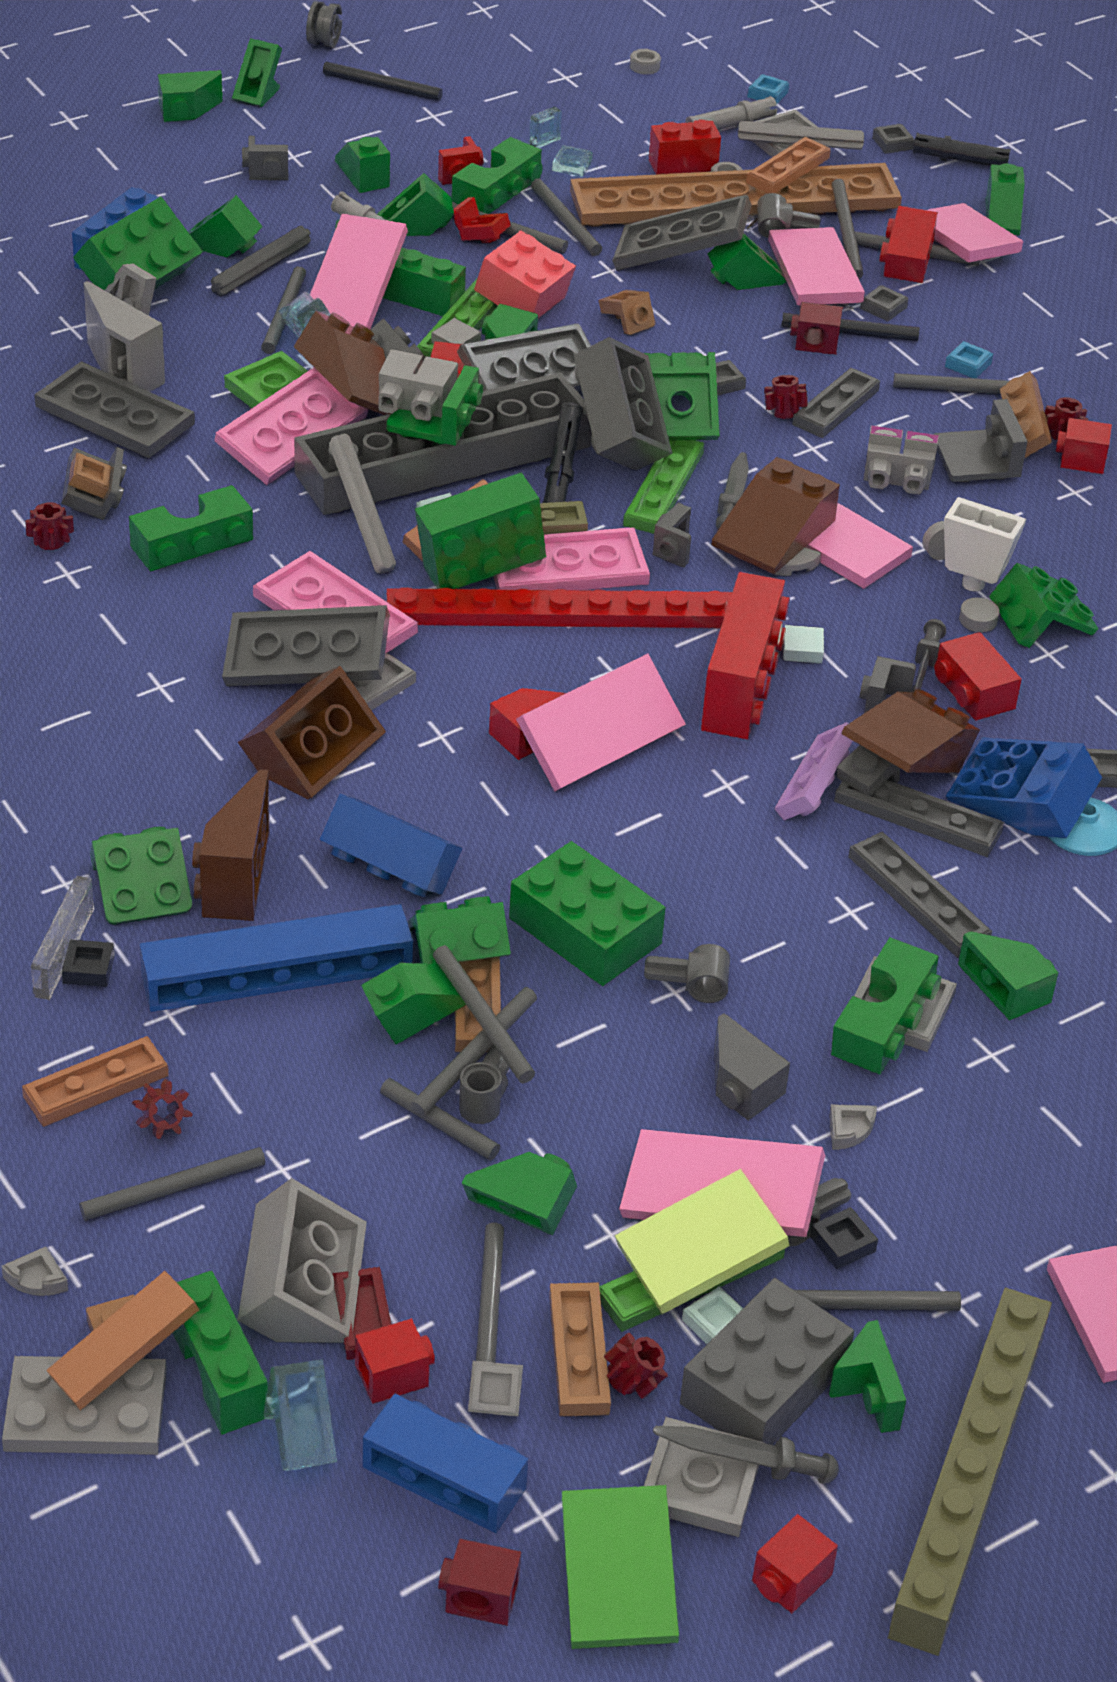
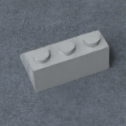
M293 1178L259 1201L255 1207L237 1321L275 1342L344 1343V1338L349 1337L350 1324H352V1329L354 1327L360 1279L358 1272L361 1270L367 1222ZM349 1271L348 1278L343 1280L346 1301L344 1318L342 1317L340 1321L332 1273Z

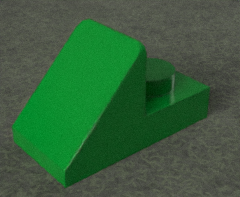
M249 39L232 95L233 100L263 107L279 90L280 85L273 79L282 52V48L279 45L257 39Z
M878 1320L867 1322L837 1362L833 1370L829 1396L835 1398L863 1393V1401L867 1413L875 1415L880 1432L885 1433L901 1429L906 1397Z

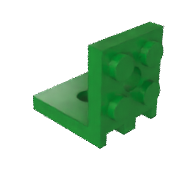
M695 352L672 353L671 356L664 353H644L649 357L669 441L718 440L720 433L715 352H708L707 356ZM677 395L685 396L690 401L691 408L684 412L677 411L673 408L671 399Z

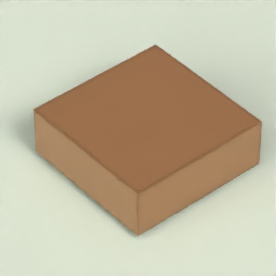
M76 453L71 462L68 485L104 498L109 489L111 466Z

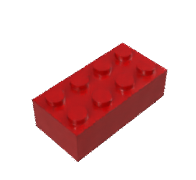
M744 572L738 573L707 669L701 731L748 740L752 725H760L764 708V701H760V699H768L772 679L768 674L775 675L779 652L775 650L782 651L786 628L782 627L783 621H780H786L790 597L783 596L785 580Z

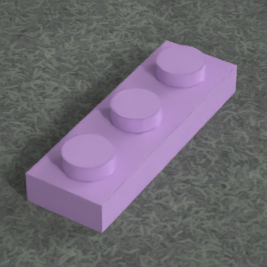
M848 722L823 732L815 738L774 808L784 821L799 814L807 816L814 812L821 804L820 797L826 787L834 781L836 777L834 773L837 766L849 755L848 748L852 740L841 734Z

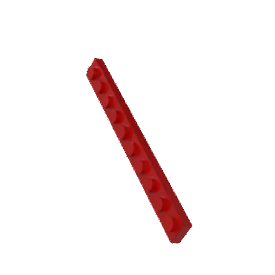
M404 587L387 588L386 602L418 622V625L721 628L732 592H683L679 590L605 591L601 589L593 591L565 589L495 590L487 588L412 589Z

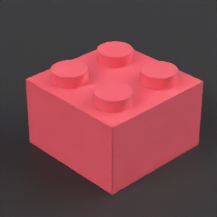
M519 231L484 257L474 290L496 305L504 304L536 313L538 318H540L565 298L576 265L566 260L561 254L552 251L538 242L533 236Z

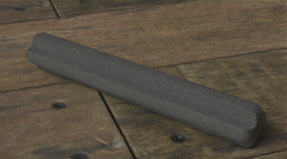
M297 226L211 279V290L219 296H224L306 246L311 241L309 229Z

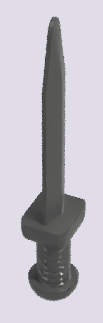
M741 452L731 465L725 493H721L719 496L717 512L720 516L716 519L717 530L744 493L749 471L747 454Z
M931 619L923 627L925 637L920 639L917 645L915 661L920 666L912 692L915 689L921 690L927 667H934L937 661L939 641L946 635V626L939 619Z
M655 1426L653 1428V1433L657 1436L691 1450L771 1467L772 1478L777 1480L786 1479L792 1471L817 1477L819 1483L826 1484L833 1481L839 1471L838 1462L831 1454L824 1453L822 1457L797 1452L795 1451L794 1442L785 1437H780L775 1445H770L695 1427Z

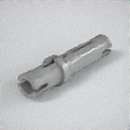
M772 96L753 102L744 100L738 102L737 106L696 116H688L685 123L704 119L713 121L717 129L738 125L741 121L753 122L777 115V108L770 110L769 107L777 106Z

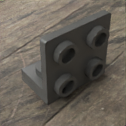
M1007 399L993 400L991 415H987L985 421L986 430L934 434L939 435L937 451L951 481L969 482L971 480H1002L1005 478L1021 477L1028 441Z

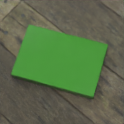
M666 1485L562 1491L571 1649L678 1643L679 1630Z

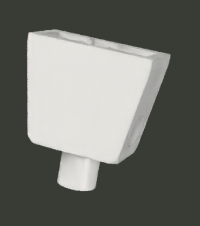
M958 497L944 518L945 566L951 571L963 574L962 585L970 591H981L985 587V582L997 583L1011 559L1025 526L1026 519Z

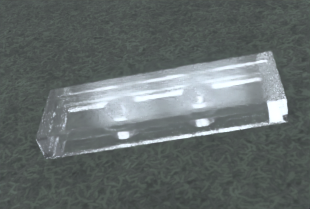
M82 876L74 878L31 964L33 994H35V998L51 999L62 976V968L70 939H80L94 911L92 878Z

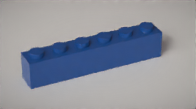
M402 904L140 943L141 973L150 1012L373 978L399 963H413V939Z

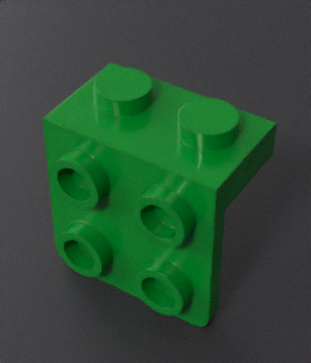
M467 365L463 367L442 405V417L432 416L429 421L416 419L411 414V411L398 408L397 411L390 414L386 429L389 432L397 433L404 437H416L434 441L438 444L456 446L465 427L469 425L472 414L482 400L483 384L478 383L479 368Z
M1017 562L989 595L991 601L998 606L1001 617L1018 644L1028 648L1031 647L1053 620L1092 636L1098 630L1097 625L1092 619L1094 616L1093 612L1080 601L1076 595L1078 589L1075 585L1063 577L1059 580L1050 577L1043 569L1037 566L1029 568Z
M152 827L141 831L139 834L124 836L122 833H113L92 841L90 851L93 870H97L105 918L109 924L129 923L184 914L190 911L192 899L178 828Z
M490 896L466 899L464 904H460L458 908L448 909L447 902L420 906L421 910L415 911V915L407 921L410 931L416 930L421 964H438L433 958V953L441 946H447L459 963L511 955L503 902L491 903Z

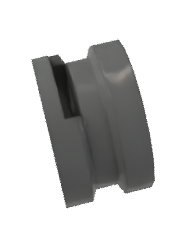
M314 1L312 3L306 25V37L309 44L319 45V43H323L325 47L335 48L342 29V20L338 16V14L342 15V7L339 4L332 3L326 6L322 1Z

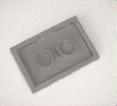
M14 1356L2 1436L3 1452L158 1455L167 1373L166 1359H141L80 1411L46 1371L61 1357Z

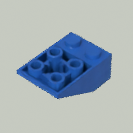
M982 737L946 794V798L948 801L1001 820L1004 824L1030 835L1067 838L1101 781L1102 776L1084 743Z

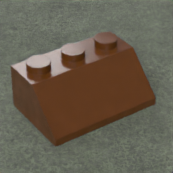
M338 666L312 678L240 739L238 744L257 771L269 770L270 781L305 799H310L386 731L341 666Z

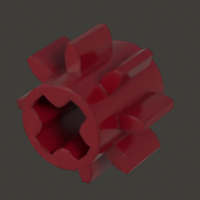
M777 376L772 379V387H764L766 410H773V414L777 418H793L794 414L800 410V407L808 406L806 384H799V379L796 376Z
M1069 397L1056 400L1055 407L1047 405L1045 415L1050 436L1057 440L1059 431L1066 432L1069 418L1088 421L1089 419L1086 418L1087 409H1082L1083 406L1078 400Z
M53 502L39 504L34 510L30 511V519L25 520L26 536L33 537L34 545H38L45 550L61 548L65 542H70L69 533L74 532L73 516H66L65 507H61Z
M164 1079L161 1088L157 1089L152 1088L147 1083L143 1084L147 1094L143 1097L142 1101H132V1105L142 1110L143 1116L136 1121L137 1126L145 1128L151 1123L154 1124L152 1132L153 1136L157 1139L162 1137L164 1129H172L177 1134H181V1128L178 1124L183 1117L188 1118L193 1115L192 1112L183 1108L181 1103L189 1096L188 1092L182 1089L171 1094L172 1082L168 1079ZM161 1099L169 1103L166 1107L169 1114L165 1118L156 1114L158 1111L156 1102Z
M629 1332L604 1354V1358L610 1362L607 1366L608 1374L606 1376L610 1384L623 1395L632 1394L636 1391L640 1398L644 1399L668 1376L665 1370L662 1369L665 1364L664 1352L660 1345L648 1336L640 1337L635 1341L633 1335Z

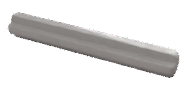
M741 121L738 128V139L744 141L793 145L802 138L807 137L829 148L861 150L864 144V132L858 130Z
M347 434L336 435L331 438L329 446L373 567L378 574L390 572L396 566V561L352 441Z

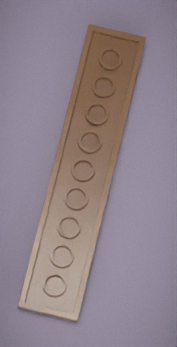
M886 163L817 166L777 192V194L782 195L786 199L787 203L792 204L794 211L817 215L826 212H837L831 185L836 179H842L845 183L851 213L857 210L886 211L898 208V206H901L902 199ZM752 170L570 179V193L582 225L592 227L617 223L627 225L742 195H748L752 204L748 217L758 218L757 202L760 197L768 194L746 183L747 173Z

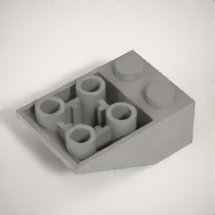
M89 281L84 282L87 341L100 369L149 392L165 384L162 323Z

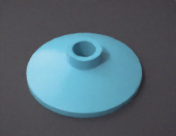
M1090 798L1067 838H1048L1060 848L1078 855L1098 856L1110 853L1117 849V810L1101 800Z

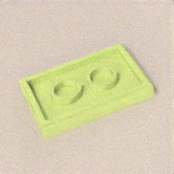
M741 1169L615 1235L618 1247L661 1314L672 1310L790 1246L788 1236Z

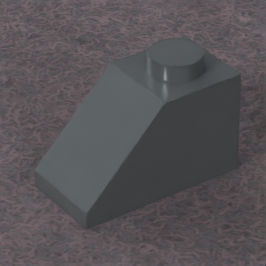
M725 1013L720 1015L717 1020L714 1045L715 1095L720 1098L725 1106L734 1109L749 1121L786 1094L790 1062Z

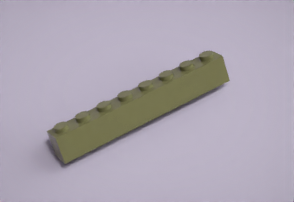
M1004 1287L895 1603L888 1639L936 1656L940 1654L1043 1340L1052 1302Z

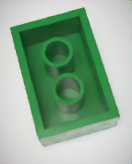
M159 197L89 238L73 258L92 284L103 290L114 282L116 273L125 264H135L156 277L155 290L186 271L203 251L164 199Z
M522 472L415 508L424 569L437 589H457L547 558L540 499Z
M570 841L511 881L509 919L602 987L662 944L666 907L573 841Z

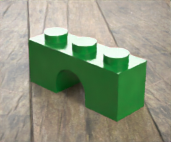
M509 137L491 149V168L471 163L452 176V202L460 204L465 199L474 197L478 211L490 214L530 186L535 179H540L543 170L541 164L542 149Z
M233 485L198 495L199 515L192 518L173 516L164 506L129 516L130 546L150 572L253 540V509Z
M889 937L871 966L868 995L883 1002H869L855 996L851 997L833 1026L831 1055L881 1075L890 1059L894 1061L898 1059L904 1046L907 1030H915L918 1026L926 999L932 1001L939 990L942 979L940 975L936 974L939 955Z
M211 1270L176 1282L194 1300L199 1311L177 1328L173 1335L184 1358L188 1359L194 1356L202 1380L203 1398L221 1435L268 1419V1381L213 1271Z

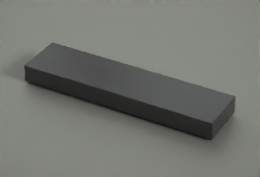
M886 780L870 797L844 781L841 782L835 792L834 802L985 857L989 856L1003 831L1004 822L889 780Z
M883 831L850 846L849 858L957 958L960 956L965 933L972 931L992 935V930Z

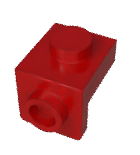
M471 136L463 137V147L439 150L438 179L442 185L452 184V176L471 163L483 166L482 149L476 146Z
M474 197L465 199L454 208V222L459 230L461 241L481 240L482 243H490L498 240L500 234L511 226L508 213L479 215Z

